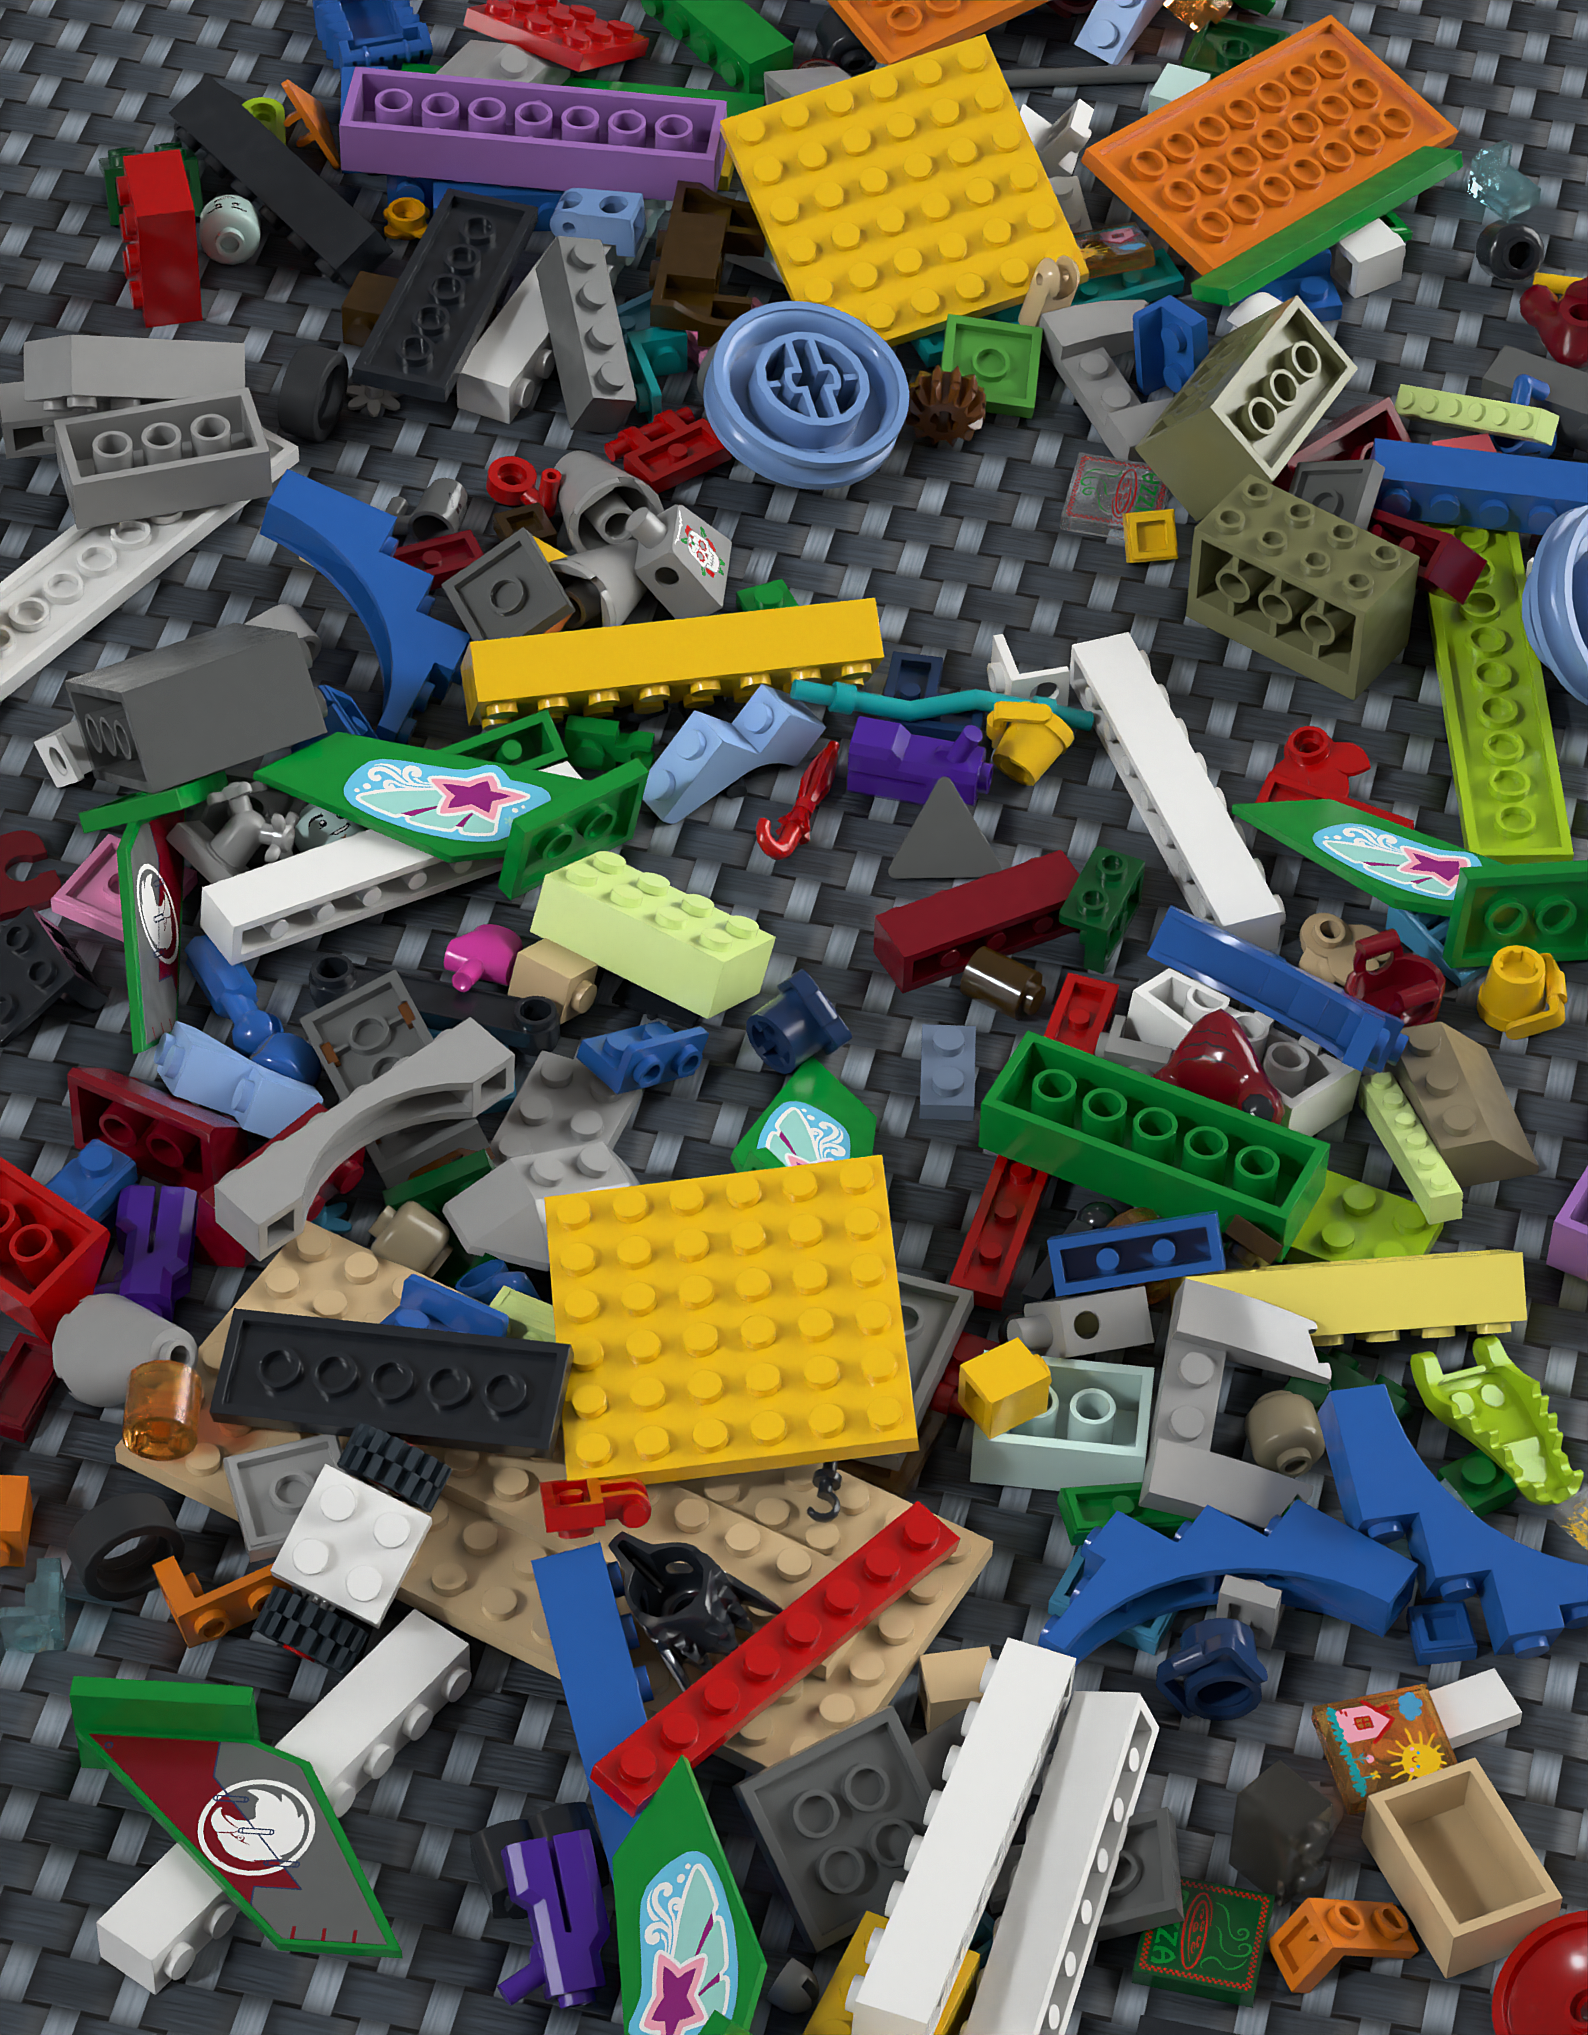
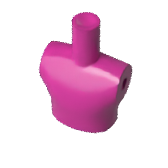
M493 924L477 926L473 931L452 939L445 952L444 969L455 972L452 977L454 988L458 991L466 992L478 980L510 985L517 953L523 950L522 940L514 931Z

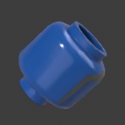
M278 1032L267 1036L248 1058L269 1070L314 1087L319 1082L322 1070L320 1059L315 1049L303 1038L292 1033Z

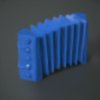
M312 0L318 40L322 41V49L326 51L327 60H333L334 69H340V79L342 67L388 66V70L400 71L403 63L430 65L433 48L426 23L420 22L419 14H413L410 0Z

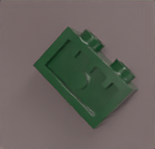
M1101 846L1095 847L1059 913L1060 923L1081 930L1079 944L1085 945L1083 968L1101 974L1105 972L1141 904L1145 869L1144 860Z

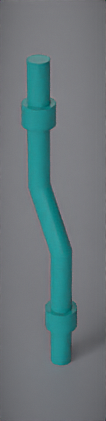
M794 679L790 692L791 699L828 706L830 712L851 715L853 711L908 722L971 710L992 712L994 711V704L999 701H1029L1046 704L1069 728L1090 731L1094 720L1092 711L1057 705V701L1052 698L1035 695L1030 700L979 689L908 701L857 691L855 685L835 681L830 686Z

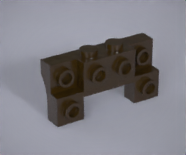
M677 181L667 230H658L656 258H660V261L652 260L650 267L649 289H654L650 304V326L697 331V346L712 348L732 322L752 310V298L718 294L726 253L764 258L767 241L750 202L722 196L710 190L702 183Z

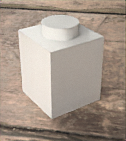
M1378 218L1331 246L1330 275L1354 298L1401 281L1406 244L1397 233L1393 232Z

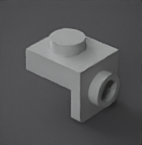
M1115 1015L1110 1033L1100 1032L1095 1056L1145 1075L1152 1076L1164 1067L1172 1056V1048L1125 1039L1126 1016Z

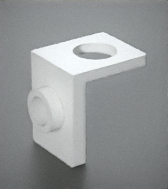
M993 635L991 663L987 667L988 681L992 692L1032 700L1030 693L1036 686L1051 682L1056 684L1057 688L1047 698L1055 699L1057 705L1068 706L1070 671L1067 666L1019 674L1004 635Z
M77 720L34 741L57 788L79 782L85 778L84 774L92 771Z

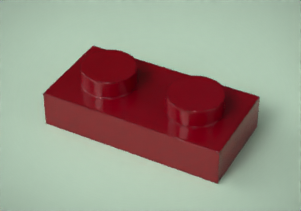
M471 529L399 547L396 549L393 558L433 575L431 591L442 588L441 584L483 556L484 553Z

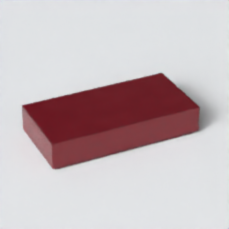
M19 1332L0 1365V1436L22 1443L27 1441L62 1379L58 1378L53 1367L52 1345H49L41 1338Z

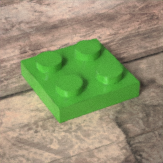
M948 314L945 325L941 368L944 371L951 372L958 366L961 376L975 374L978 386L983 387L986 394V412L1032 419L1035 408L1043 328Z

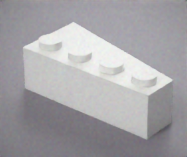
M1170 968L1133 990L1125 1027V1039L1172 1048V1055L1188 1031L1204 1015L1221 1008L1233 1016L1250 1041L1266 1075L1281 1094L1285 1111L1280 1123L1281 1126L1312 1137L1352 1111L1362 1072L1321 1052L1322 1046L1302 1035L1297 1040L1274 1029V1019L1258 1011L1255 1013L1240 1012L1228 1006L1229 997Z

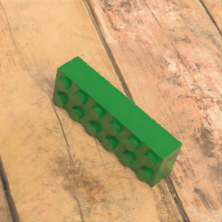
M1031 1031L1026 1032L981 1103L978 1147L1163 1218L1217 1210L1221 1227L1228 1216L1238 1214L1283 1246L1274 1259L1282 1263L1325 1188L1330 1152L1329 1143Z

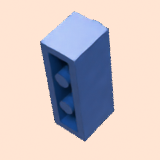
M1217 1210L1051 1236L1047 1240L1056 1297L1221 1271L1226 1268Z

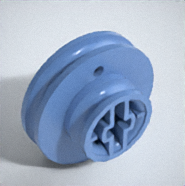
M782 301L762 305L746 312L732 322L725 330L716 347L705 377L703 399L707 418L717 438L742 464L763 477L784 485L802 489L823 490L854 484L873 474L881 467L890 455L907 416L909 388L905 372L897 356L889 345L869 326L857 318L829 306L803 301Z
M1588 505L1560 515L1544 533L1537 547L1532 570L1528 575L1522 594V620L1528 642L1538 659L1554 673L1570 694L1587 706Z

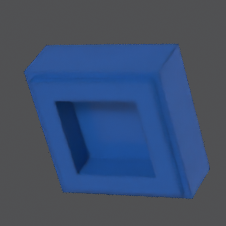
M1465 1601L1410 1606L1407 1608L1406 1622L1418 1666L1476 1660L1478 1646Z

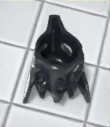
M623 1531L616 1535L608 1545L625 1572L624 1590L628 1606L682 1692L692 1685L683 1664L687 1663L707 1673L714 1667L707 1653L721 1654L727 1657L739 1647L735 1638V1628L751 1634L753 1624L741 1605L751 1606L776 1615L783 1611L781 1607L765 1595L724 1571L708 1554L701 1552L694 1545L682 1542L650 1544Z

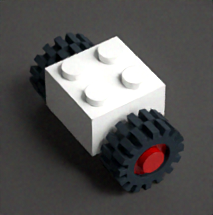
M361 1422L357 1423L336 1464L348 1474L359 1478V1480L327 1464L324 1465L270 1570L274 1577L314 1596L313 1601L309 1602L294 1593L292 1594L285 1589L274 1586L252 1627L254 1631L275 1641V1643L283 1646L287 1651L311 1663L320 1664L343 1676L349 1674L369 1634L334 1614L335 1608L379 1629L432 1525V1517L412 1507L431 1513L452 1472V1469L445 1463L422 1452L421 1449L391 1436L385 1431L377 1430L371 1425Z

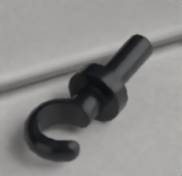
M838 1461L824 1462L822 1469L814 1472L812 1482L818 1488L817 1497L828 1501L833 1507L827 1513H819L812 1507H809L807 1509L808 1516L817 1522L826 1523L832 1521L840 1512V1501L837 1495L832 1492L839 1490L842 1484V1476L836 1472Z

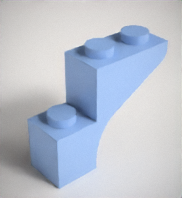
M1097 0L1074 44L1113 66L1118 65L1158 10L1168 0Z
M764 684L759 686L732 724L694 710L649 770L643 801L663 822L669 824L677 823L744 774L759 766L783 763L797 767L826 727L802 701L791 699L790 694Z
M175 1021L171 1034L164 1033L161 1036L155 1051L154 1063L158 1064L157 1072L172 1095L232 1115L236 1118L242 1129L271 1139L319 1102L322 1105L324 1100L314 1086L269 1070L247 1059L199 1029L179 1021Z

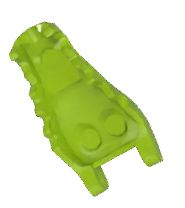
M1491 1334L1475 1339L1473 1354L1478 1366L1445 1375L1442 1374L1438 1359L1433 1352L1426 1351L1411 1355L1410 1365L1413 1378L1426 1407L1439 1421L1468 1439L1511 1477L1527 1501L1537 1506L1557 1505L1576 1495L1584 1477L1583 1471L1581 1469L1572 1471L1568 1463V1456L1561 1451L1563 1433L1557 1429V1414L1555 1412L1548 1414L1549 1396H1542L1540 1382L1529 1377L1514 1365L1504 1351L1500 1340L1495 1335Z

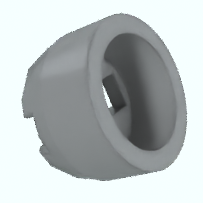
M792 1958L777 1977L766 2000L779 2009L791 2014L803 2013L812 2006L811 2001L816 2000L819 1996L817 1977L808 1967Z

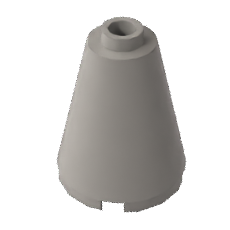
M578 450L566 454L557 462L554 468L561 473L558 500L570 543L577 554L630 539L637 540L625 529L630 515L641 507H646L655 516L664 511L658 495L648 484L587 451Z
M638 540L622 541L548 563L576 610L560 632L620 626L625 622L648 590V587L640 580L634 569Z
M110 1293L88 1295L78 1301L82 1303L71 1314L65 1313L59 1321L52 1343L53 1367L58 1378H63L72 1392L68 1393L77 1401L95 1407L120 1405L182 1384L192 1376L198 1363L197 1344L187 1331L124 1296Z

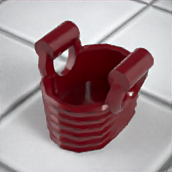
M1393 928L1355 942L1356 953L1353 958V971L1347 976L1344 986L1345 993L1404 1020L1403 1028L1434 1023L1439 1013L1446 980L1441 970L1427 958L1411 953H1403L1399 935ZM1391 952L1388 960L1380 968L1372 971L1366 970L1367 960Z

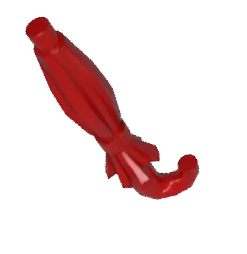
M829 741L827 746L809 764L801 778L798 799L792 811L777 820L782 824L775 830L777 835H779L777 841L771 836L770 821L766 818H759L756 825L757 842L764 854L773 860H782L790 857L798 843L803 845L810 841L809 832L811 828L809 819L815 807L831 788L840 749L838 742Z

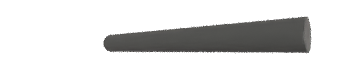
M1160 64L1017 69L1001 70L1008 88L1157 82L1161 75Z

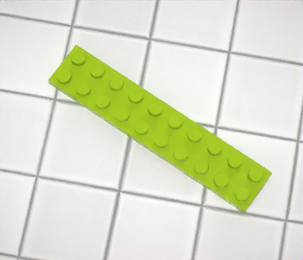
M1413 520L1414 522L1452 534L1487 560L1464 605L1425 592L1464 848L1506 865L1573 861L1574 852L1541 662L1528 642L1522 620V594L1526 584V575L1518 532Z

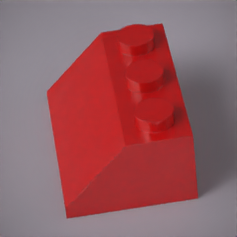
M0 1157V1310L46 1343L52 1345L58 1323L65 1313L71 1314L82 1303L78 1301L88 1295H93L111 1234L106 1227Z

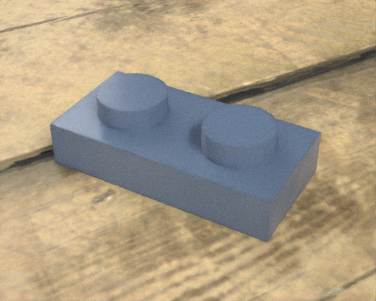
M922 1024L919 1119L974 1120L976 1026Z

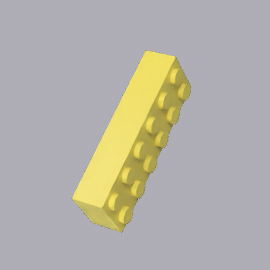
M1502 1249L1233 1268L1169 1279L1171 1310L1173 1309L1175 1293L1187 1278L1270 1303L1316 1322L1318 1329L1315 1333L1310 1334L1313 1346L1344 1344V1334L1355 1333L1356 1340H1366V1342L1400 1340L1399 1330L1410 1329L1412 1336L1422 1335V1338L1456 1336L1455 1326L1465 1325L1466 1331H1477V1334L1511 1332V1321L1527 1320L1523 1252Z

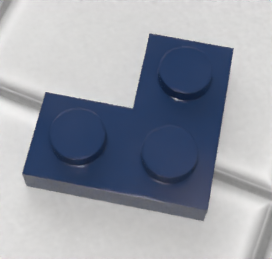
M893 651L883 696L913 701L945 695L944 693H938L943 670V657ZM971 710L912 722L879 716L878 719L901 723L914 735L955 742L967 725L976 726L982 732L985 711Z

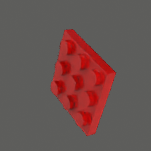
M487 0L486 4L467 8L463 26L505 43L517 45L525 51L577 72L645 56L650 39L635 33V27L629 23L618 20H609L607 22L597 18V12L589 7L582 5L567 6L558 2V0Z

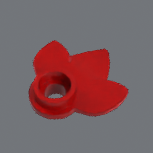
M1305 726L1298 728L1289 736L1284 747L1285 758L1271 771L1349 798L1350 786L1348 777L1362 774L1368 771L1371 766L1367 754L1358 745L1351 742H1333L1323 729L1315 726Z

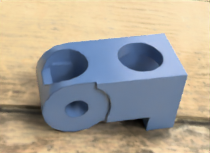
M571 188L561 196L550 219V229L555 237L599 239L602 241V244L616 245L617 256L635 257L647 232L643 193Z

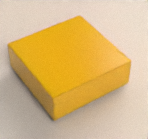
M1174 509L1122 513L1126 563L1178 558Z

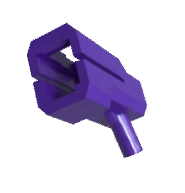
M859 716L850 741L848 753L847 791L849 793L924 806L938 779L946 776L951 779L965 805L975 807L979 793L988 794L993 775V764L985 762V747L977 746L983 738V734L976 726H965L959 737L953 742L911 734L901 723Z
M130 1185L120 1189L115 1224L118 1251L124 1256L123 1268L116 1272L113 1282L95 1286L93 1295L110 1293L124 1296L173 1323L175 1301L189 1293L191 1289L198 1215L197 1192L187 1187L162 1186L158 1216H153L156 1187Z
M585 1829L553 1835L551 1841H547L546 1837L506 1845L501 1850L510 1899L513 1903L527 1911L534 1945L529 1950L530 1963L497 1985L500 1994L507 2004L512 2006L542 1985L545 2000L558 1998L560 2009L596 2002L594 1991L606 1986L599 1951L611 1932L590 1830Z

